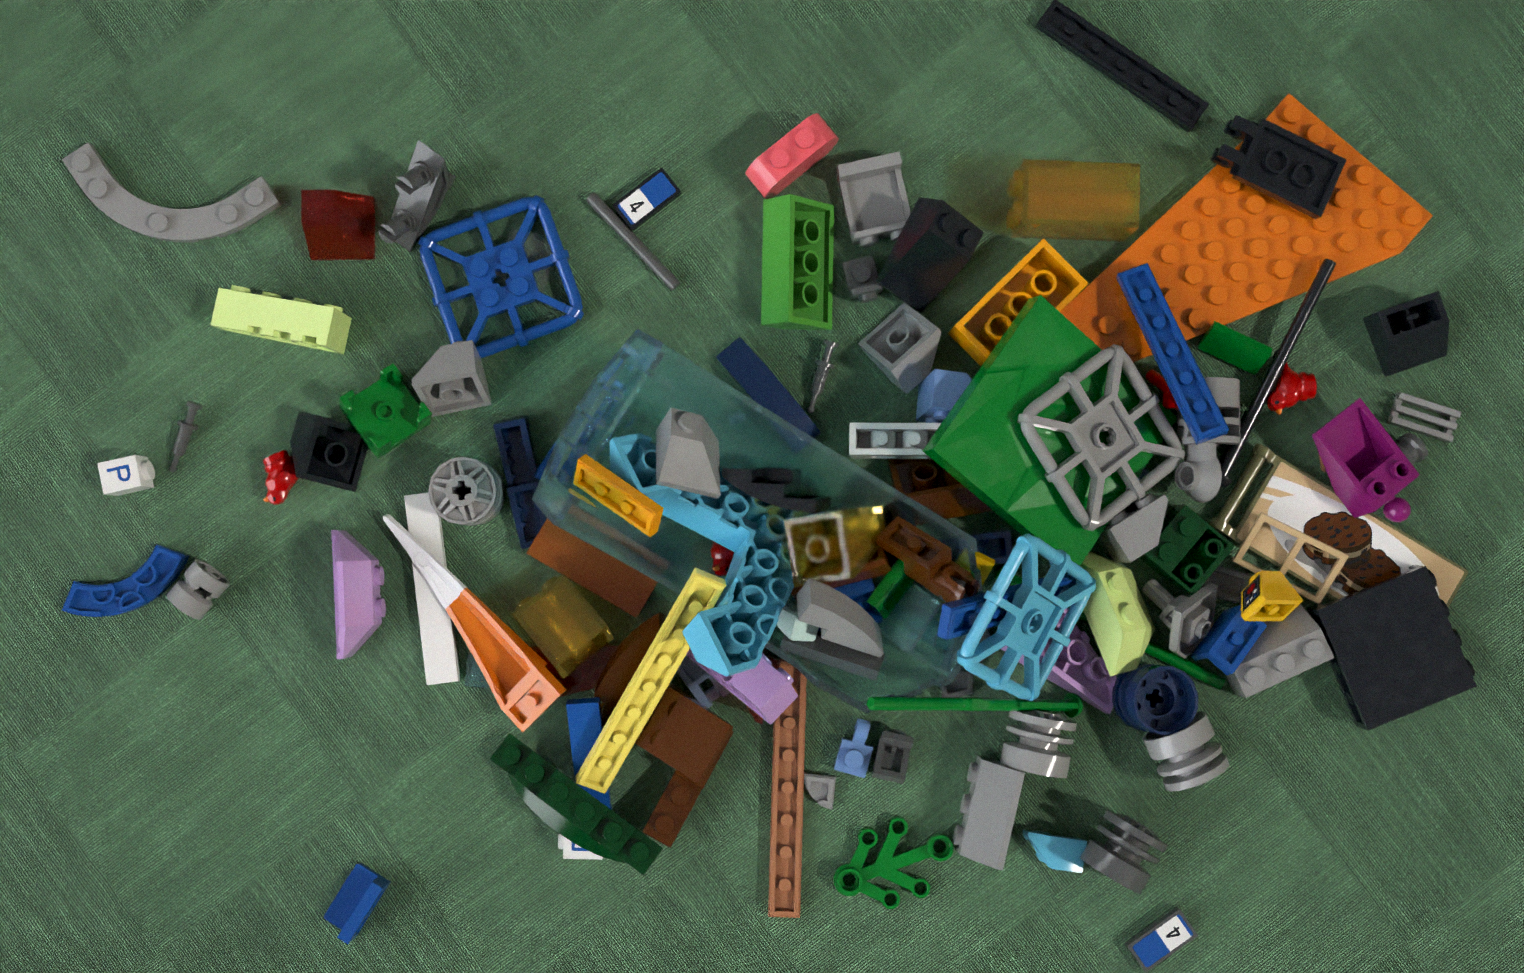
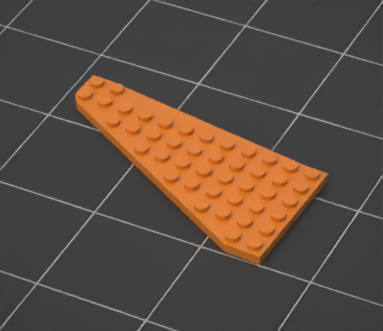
M1289 93L1269 114L1266 120L1347 159L1320 218L1314 219L1233 179V175L1229 173L1231 168H1224L1217 164L1065 306L1060 313L1100 349L1104 350L1113 344L1122 346L1134 363L1153 354L1116 279L1118 273L1148 263L1185 340L1188 341L1205 334L1214 321L1227 325L1308 292L1324 259H1330L1336 263L1327 282L1330 283L1400 254L1433 215ZM1243 141L1234 149L1240 150Z

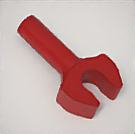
M1154 369L1149 370L1146 373V379L1163 392L1162 405L1167 409H1179L1164 377Z

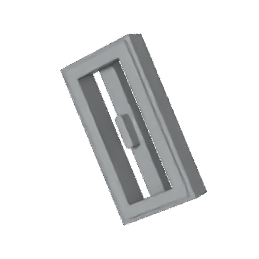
M1400 392L1396 393L1387 423L1449 443L1453 441L1454 436L1452 433L1457 428L1456 420L1460 418L1461 412ZM1402 402H1403V403H1406V404H1409V405H1412V406H1415V407H1418V408H1422V409H1425V410H1428V411H1431V412H1434V413H1437V414L1446 416V417H1448V419H1447V420H1444V419H1441V418H1438V417H1435V416H1432V415H1429V414H1426V413H1423V412H1420V411H1417V410H1414V409H1411V408L1402 406L1401 404H1402ZM1401 413L1444 427V432L1398 418V414Z

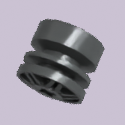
M1107 810L1103 817L1115 824L1114 829L1111 830L1099 824L1097 829L1108 838L1106 843L1090 839L1080 859L1122 886L1141 895L1151 877L1149 872L1140 866L1141 861L1146 860L1158 864L1160 859L1148 852L1149 847L1152 846L1164 853L1168 845L1162 842L1154 831L1127 815Z

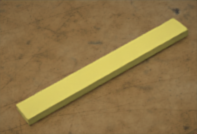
M696 567L694 568L575 777L576 784L604 794L607 792L690 649L682 631L698 612L714 608L727 586L725 579Z

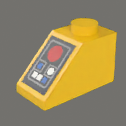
M1262 570L1255 573L1249 579V584L1241 592V617L1244 621H1283L1304 600L1281 571Z

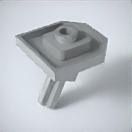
M1151 579L1144 585L1142 591L1163 611L1159 618L1171 629L1169 650L1185 659L1194 652L1213 626L1218 585L1209 582L1189 598L1181 594L1175 599L1155 579Z

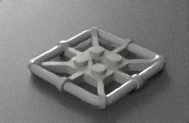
M1115 344L1101 350L1072 373L1066 372L1063 374L1057 384L1032 401L1023 410V413L1018 415L1017 423L1021 424L1024 437L1045 469L1046 473L1044 476L1049 483L1053 482L1074 518L1084 530L1094 531L1096 528L1106 524L1132 502H1138L1146 495L1145 492L1178 466L1180 460H1184L1185 451L1182 450L1179 438L1158 405L1160 400L1156 393H1151L1133 361L1124 351V348ZM1108 362L1104 396L1092 404L1080 382ZM1122 370L1140 399L1139 404L1128 412L1118 397ZM1067 392L1070 393L1081 411L1079 415L1068 423L1036 416ZM1148 412L1167 446L1144 441L1134 421ZM1035 426L1064 433L1075 453L1057 465L1036 431ZM1100 431L1108 432L1109 436L1106 438L1107 445L1100 442ZM1141 451L1167 458L1140 480L1137 479L1128 464V461ZM1081 462L1091 477L1086 510L1064 476ZM1117 470L1126 485V491L1100 511L1105 479Z

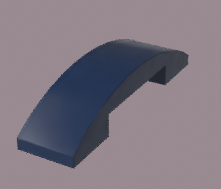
M740 337L716 356V359L733 379L740 384L796 453L821 433L782 383Z

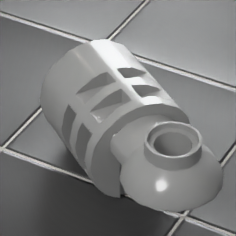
M1204 378L1229 428L1227 434L1196 445L1180 410L1177 409V437L1181 446L1184 447L1185 456L1184 462H1181L1175 470V483L1178 488L1184 490L1196 502L1205 503L1211 501L1220 489L1222 471L1216 457V447H1220V444H1241L1240 380L1236 378Z

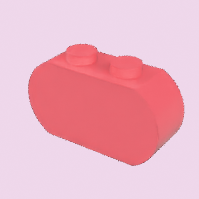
M818 113L812 114L758 156L748 167L745 175L765 199H770L825 157L837 144L839 138Z

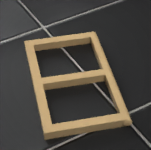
M1260 512L1231 561L1254 573L1264 570L1242 558L1261 526L1266 522L1297 538L1278 569L1283 575L1286 574L1305 542L1338 558L1316 595L1290 583L1299 595L1317 604H1321L1322 599L1349 555Z

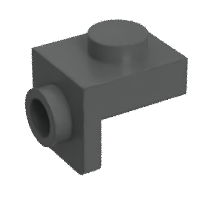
M900 730L883 731L877 743L872 777L903 784L906 778L909 754L914 738L907 736L905 732Z

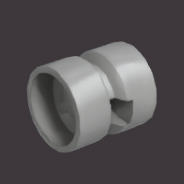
M195 559L184 573L185 580H178L166 597L186 615L201 620L213 606L211 599L219 598L230 585V582L210 564Z

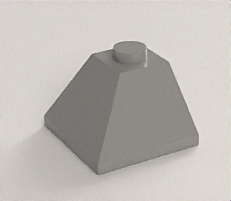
M904 302L864 337L858 345L892 383L908 394L931 373L942 332L937 326Z
M473 340L457 341L450 345L441 346L412 378V386L421 402H424L431 411V417L492 405L481 357Z
M671 408L656 429V484L718 499L721 493L719 441L702 415Z

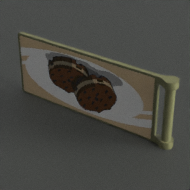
M1261 444L1254 446L1251 451L1253 456L1217 517H1213L1209 523L1217 532L1241 545L1258 515L1262 512L1348 554L1347 561L1325 595L1333 601L1409 571V566L1419 565L1426 566L1434 574L1437 581L1435 589L1438 596L1449 608L1468 575V571L1377 515L1369 513L1354 518L1335 494L1334 489L1282 459ZM1264 461L1272 465L1237 526L1235 529L1232 528L1228 522ZM1264 522L1248 550L1280 568L1297 538ZM1305 542L1286 573L1318 591L1338 558Z

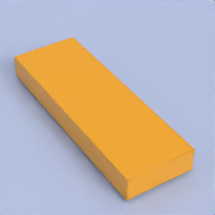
M587 454L578 458L573 481L574 485L647 536L652 537L658 532L664 509L662 506Z

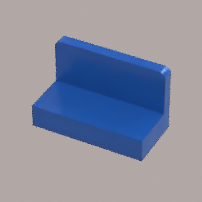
M1241 605L1226 609L1218 617L1191 657L1195 661L1207 658L1225 675H1231L1238 668L1267 625L1263 621H1244L1241 617Z
M362 863L355 865L324 915L325 920L341 929L337 938L346 944H349L357 937L391 882Z

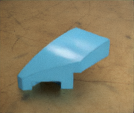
M1023 830L1024 838L1029 840L1035 849V855L1039 861L1046 863L1051 869L1082 873L1084 861L1080 857L1087 846L1086 840L1057 836L1041 831Z

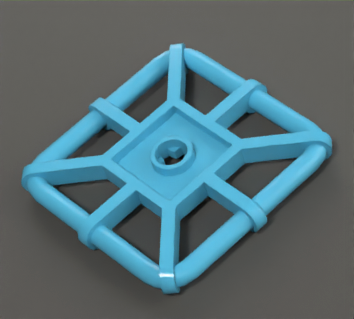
M1027 533L1018 537L1016 545L991 591H986L983 597L986 600L969 630L961 649L957 651L958 664L962 665L965 670L985 680L987 685L995 690L1002 689L1019 699L1035 700L1039 697L1040 690L1063 647H1068L1071 641L1069 636L1083 612L1091 593L1096 590V580L1091 577L1088 571L1073 562L1070 555L1065 551L1056 550L1039 537ZM1038 554L1047 559L1051 566L1041 586L1038 585ZM1022 562V585L1015 592L1013 602L1010 603L1003 599V596ZM1065 573L1076 579V585L1058 596L1054 595ZM1070 606L1058 631L1054 630L1064 610ZM1000 607L1007 613L999 622L997 632L979 643L996 609ZM1050 638L1052 642L1039 665V657ZM1004 646L1008 647L997 668L991 669L980 663L981 660ZM1023 655L1024 683L1019 684L1011 680L1010 677Z

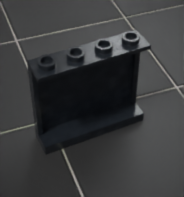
M1409 566V571L1326 605L1316 604L1307 608L1309 615L1321 628L1334 655V658L1329 660V663L1355 725L1359 728L1369 731L1477 687L1473 678L1475 676L1474 668L1470 661L1464 657L1460 648L1462 646L1461 637L1455 629H1452L1448 619L1450 615L1446 603L1439 598L1435 589L1437 586L1436 578L1426 566Z

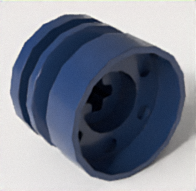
M1139 664L1137 669L1122 673L1117 677L1112 689V703L1117 716L1124 724L1136 730L1159 735H1171L1185 729L1193 721L1198 710V693L1194 682L1184 671L1173 666ZM1146 694L1150 695L1149 701L1146 700Z

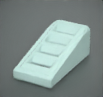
M788 599L778 617L777 627L792 641H814L819 627L799 621L797 603Z

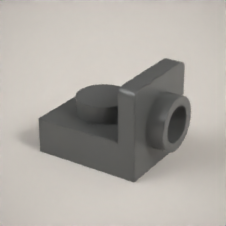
M873 255L843 262L842 269L850 300L859 299V303H867L878 299L877 294L882 293L883 287L876 283L878 274Z

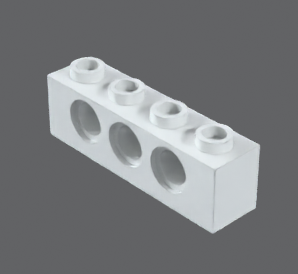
M850 423L849 455L852 459H931L922 450L941 423Z

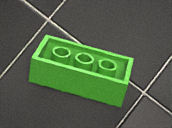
M793 194L763 200L761 326L791 330H832L834 205Z

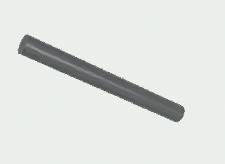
M595 192L588 196L586 202L671 291L675 290L681 282Z

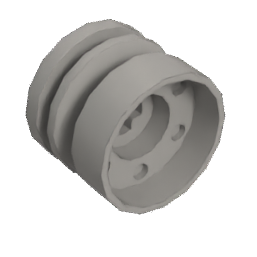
M463 456L449 459L438 466L431 477L428 489L430 503L439 516L448 522L468 526L486 524L495 518L502 509L506 496L504 480L496 469L480 460ZM464 486L470 487L471 494H465V498L463 495L458 494V490L464 488Z
M1009 711L1008 717L1022 721V726L1009 724L1006 726L1007 731L1020 737L1019 742L1008 741L1003 743L1000 764L1037 775L1067 778L1071 756L1058 751L1057 748L1058 744L1071 745L1074 743V738L1061 735L1060 732L1061 730L1076 731L1077 722L1068 720L1058 713L1048 711Z
M1196 712L1193 721L1185 729L1171 735L1147 732L1143 736L1142 740L1151 759H1166L1157 767V772L1160 776L1164 777L1162 783L1167 791H1181L1202 785L1219 776L1229 767L1227 756L1220 754L1222 752L1221 744L1217 742L1206 743L1215 735L1206 712Z

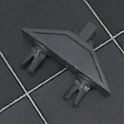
M420 140L417 142L407 172L397 177L399 181L395 183V188L399 192V196L392 217L386 223L381 224L380 226L383 228L378 231L383 241L387 243L396 242L409 252L412 251L441 207L446 192L451 188L456 178L455 175L447 171L445 159Z

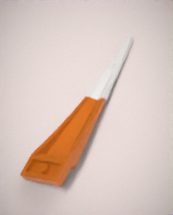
M390 514L384 515V522L416 564L458 629L501 710L523 733L566 689L545 667L548 664L399 522Z

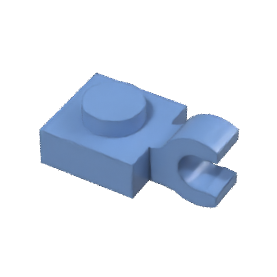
M857 718L852 739L842 737L834 770L865 778L873 751V745L865 743L871 726L869 724L870 721Z

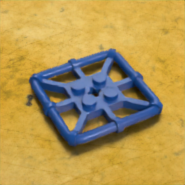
M538 195L520 198L484 212L482 210L475 211L471 217L435 229L426 234L425 237L421 236L418 242L420 245V257L434 295L432 301L434 307L439 309L451 344L463 340L450 303L472 295L474 296L479 314L466 341L473 340L475 346L488 319L508 311L515 333L476 347L481 358L520 345V347L529 345L528 341L567 328L576 323L577 320H581L584 315L582 312V299L568 262L570 259L568 250L563 248L550 209L544 203V198ZM528 210L515 239L495 246L487 224ZM539 215L552 254L530 263L524 244ZM479 228L486 250L464 257L436 243ZM432 251L463 265L469 285L446 293ZM556 265L570 306L541 293L534 273ZM502 271L503 274H509L510 277L505 280L506 285L504 287H501L499 283H494V278L497 277L496 273ZM539 301L565 313V315L524 330L517 308Z

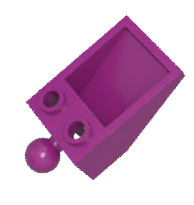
M1358 398L1313 433L1312 437L1335 494L1354 518L1375 512L1384 505L1383 512L1388 520L1397 523L1405 521L1411 513L1410 504L1404 498L1395 497V495L1420 474L1363 400Z

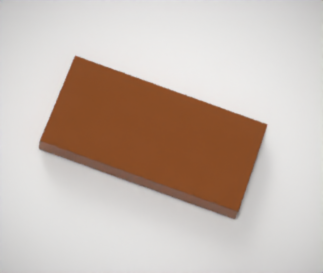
M560 498L527 551L528 555L636 618L669 562Z

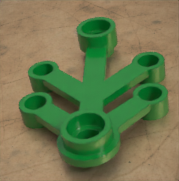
M894 816L889 820V832L875 863L864 867L862 866L869 849L878 842V835L871 827H864L860 830L858 834L859 843L850 863L840 865L834 872V886L842 895L854 896L861 892L880 901L885 908L894 909L900 903L898 891L891 887L882 889L867 880L881 876L912 891L915 897L924 898L930 893V884L927 879L921 876L914 878L897 869L930 857L936 861H945L953 854V843L947 835L936 833L930 836L927 844L893 856L900 838L908 831L906 820L901 816ZM896 821L904 823V828L900 832H895L892 829ZM866 832H871L874 835V839L870 843L862 840V836ZM938 840L945 843V847L941 851H936L933 848L934 843ZM846 874H853L855 876V881L852 884H846L843 881V877ZM918 882L926 884V889L923 892L919 893L914 890ZM888 893L896 895V900L893 903L889 904L884 901Z

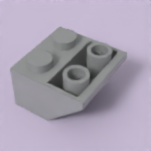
M1149 493L1140 501L1132 502L1127 506V510H1122L1108 521L1109 523L1099 539L1114 562L1131 563L1158 546L1168 503L1165 494L1153 496L1152 493Z

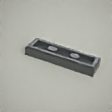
M819 631L814 641H792L784 635L780 649L875 681L886 654L884 653L879 658L822 639L821 632Z

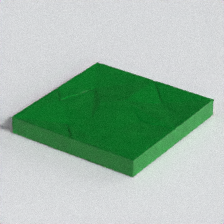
M1039 295L1028 299L922 451L1021 535L1027 533L1039 537L1056 550L1065 551L1070 555L1073 562L1081 566L1109 522L1096 528L1094 531L1082 528L1070 512L1053 482L1049 483L1044 476L1046 471L1024 437L1021 424L1017 423L1018 415L1022 414L1023 410L1032 401L1057 384L1063 374L1066 372L1072 373L1102 349L1043 296ZM1108 362L1080 382L1092 404L1104 396ZM1122 370L1118 397L1128 412L1139 404L1140 399ZM1067 392L1036 416L1068 423L1079 415L1081 411L1070 393ZM1159 402V407L1172 427L1177 417ZM1148 412L1134 421L1144 441L1161 444L1163 437ZM1035 426L1036 431L1057 465L1075 453L1064 433ZM1100 431L1099 434L1100 442L1105 445L1108 444L1106 441L1107 436H1109L1107 431ZM1141 451L1128 461L1137 479L1152 458V453ZM1081 462L1064 476L1086 510L1091 477ZM1117 470L1105 479L1100 511L1126 491V485Z

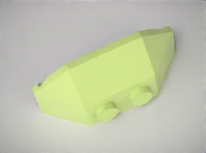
M1090 551L1080 567L1088 571L1091 577L1096 580V590L1091 593L1083 611L1109 675L1112 677L1138 668L1155 627L1131 569Z

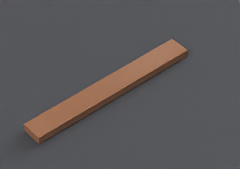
M775 658V669L777 670L781 667L793 678L794 682L791 685L798 697L773 722L768 917L800 918L807 659Z

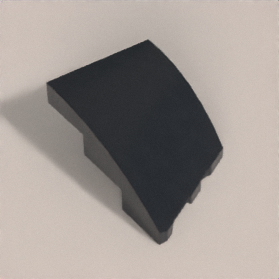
M722 468L723 478L741 491L763 502L785 509L809 513H818L831 509L832 496L800 494L801 468Z

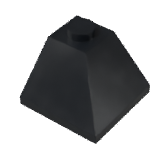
M299 411L290 441L296 477L356 492L368 445L352 425Z

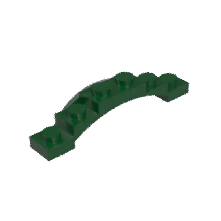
M509 733L491 756L490 760L508 773L515 790L527 806L552 829L578 846L604 858L627 863L643 876L664 849Z

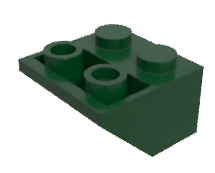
M1186 504L1174 505L1164 517L1158 546L1139 558L1159 575L1190 595H1193L1202 587L1235 546Z

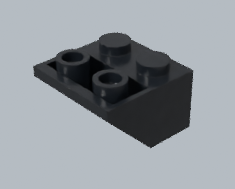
M1439 291L1363 318L1384 377L1447 356L1450 321Z

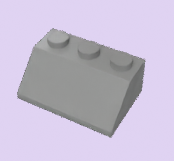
M1300 604L1283 621H1263L1267 625L1265 630L1235 672L1225 676L1234 695L1247 698L1334 658V655L1321 628Z
M978 755L976 763H970L967 774V781L971 782L968 794H963L960 804V813H964L961 826L956 825L953 834V844L956 845L959 855L1003 871L1025 776L1024 771L1003 766L999 760Z

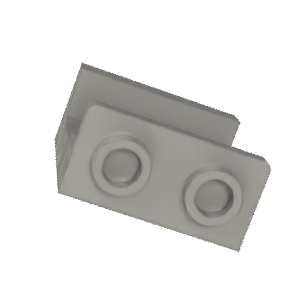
M900 151L837 165L836 175L852 245L860 244L861 247H870L878 244L879 239L891 237L892 241H897L910 216V207L901 172L902 160Z

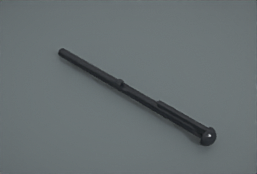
M1330 259L1323 260L1280 347L1275 351L1272 357L1273 361L1248 410L1244 411L1240 419L1241 444H1228L1219 460L1222 471L1220 488L1227 487L1233 482L1228 476L1336 266V263Z

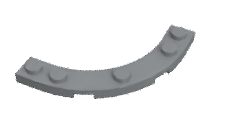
M89 142L62 159L86 196L102 212L132 231L162 241L195 243L198 240L214 237L222 238L243 230L282 205L266 179L260 176L238 192L214 204L191 209L165 208L143 201L126 190L111 173L96 148Z

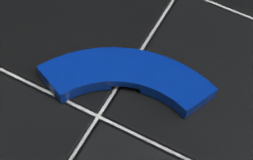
M156 544L148 560L132 576L122 581L104 585L73 581L61 611L80 616L103 617L124 614L139 609L159 597L173 584L185 567L189 555Z

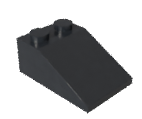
M919 197L876 283L916 311L922 312L970 261L984 232L945 201Z

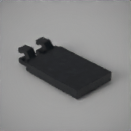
M1238 115L1234 116L1233 120H1228L1223 132L1235 139L1244 141L1240 150L1222 144L1220 148L1215 149L1211 161L1224 168H1231L1229 173L1233 175V179L1314 219L1320 218L1347 159L1264 118L1257 121V123Z

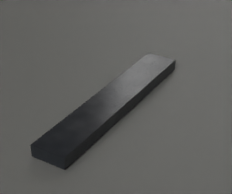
M1058 0L1052 1L1035 26L1039 31L1187 132L1193 129L1209 106V103Z

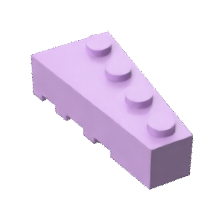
M691 649L686 654L689 659L770 725L798 697L791 685L794 682L793 678L781 667L776 670L763 653L759 664L754 669L728 677L698 663Z

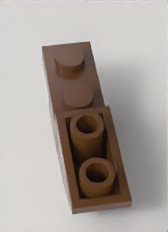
M659 612L633 630L613 652L602 669L595 684L594 698L600 697V701H602L603 728L664 623L665 614Z
M731 731L701 785L677 770L674 772L642 833L671 848L734 731Z

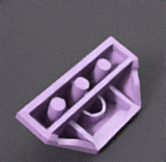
M331 530L336 659H345L352 657L382 624V617H385L386 614L385 600L381 598L380 585L384 584V569L382 566H379V560L347 531Z

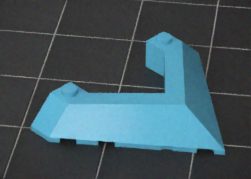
M641 433L612 438L609 442L611 472L664 508L662 515L734 552L725 578L727 586L718 599L716 607L698 612L682 631L696 661L726 677L754 669L759 664L762 651L771 638L781 610L789 599L804 566L803 563L813 547L818 530L824 523L827 513L823 511L818 513L794 511L763 502L746 494L723 478L722 468H720L721 495L718 499L657 485L656 444L651 443L652 438Z

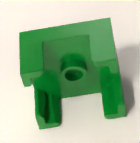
M394 363L380 371V379L355 396L354 391L350 390L339 397L340 410L377 459L431 423V411L424 402H421L419 406L403 385V376Z

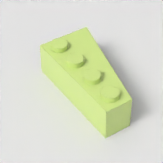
M231 285L230 290L218 289L211 326L224 331L344 355L352 318L342 313L343 308L330 304H324V306L312 304L311 301L300 298H293V300L281 299V295L262 291V295L252 294L250 289Z

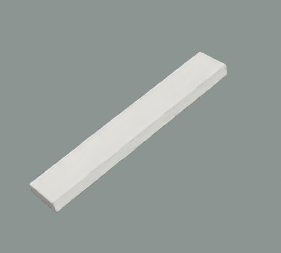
M429 492L405 495L408 532L447 568L441 516L436 513L431 505ZM412 560L426 684L433 685L460 681L454 623Z

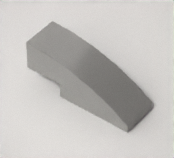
M809 578L796 595L798 620L820 627L822 639L880 658L884 654L881 628L872 616L845 594Z

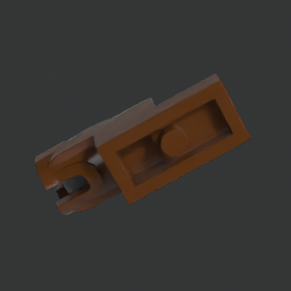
M897 516L877 536V545L904 562L906 576L924 586L942 601L947 603L977 595L979 581L968 570L952 561L951 548L901 517Z

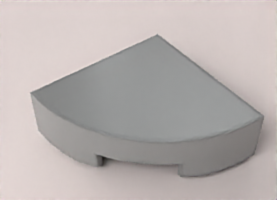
M804 772V782L809 795L820 806L833 809L836 776Z

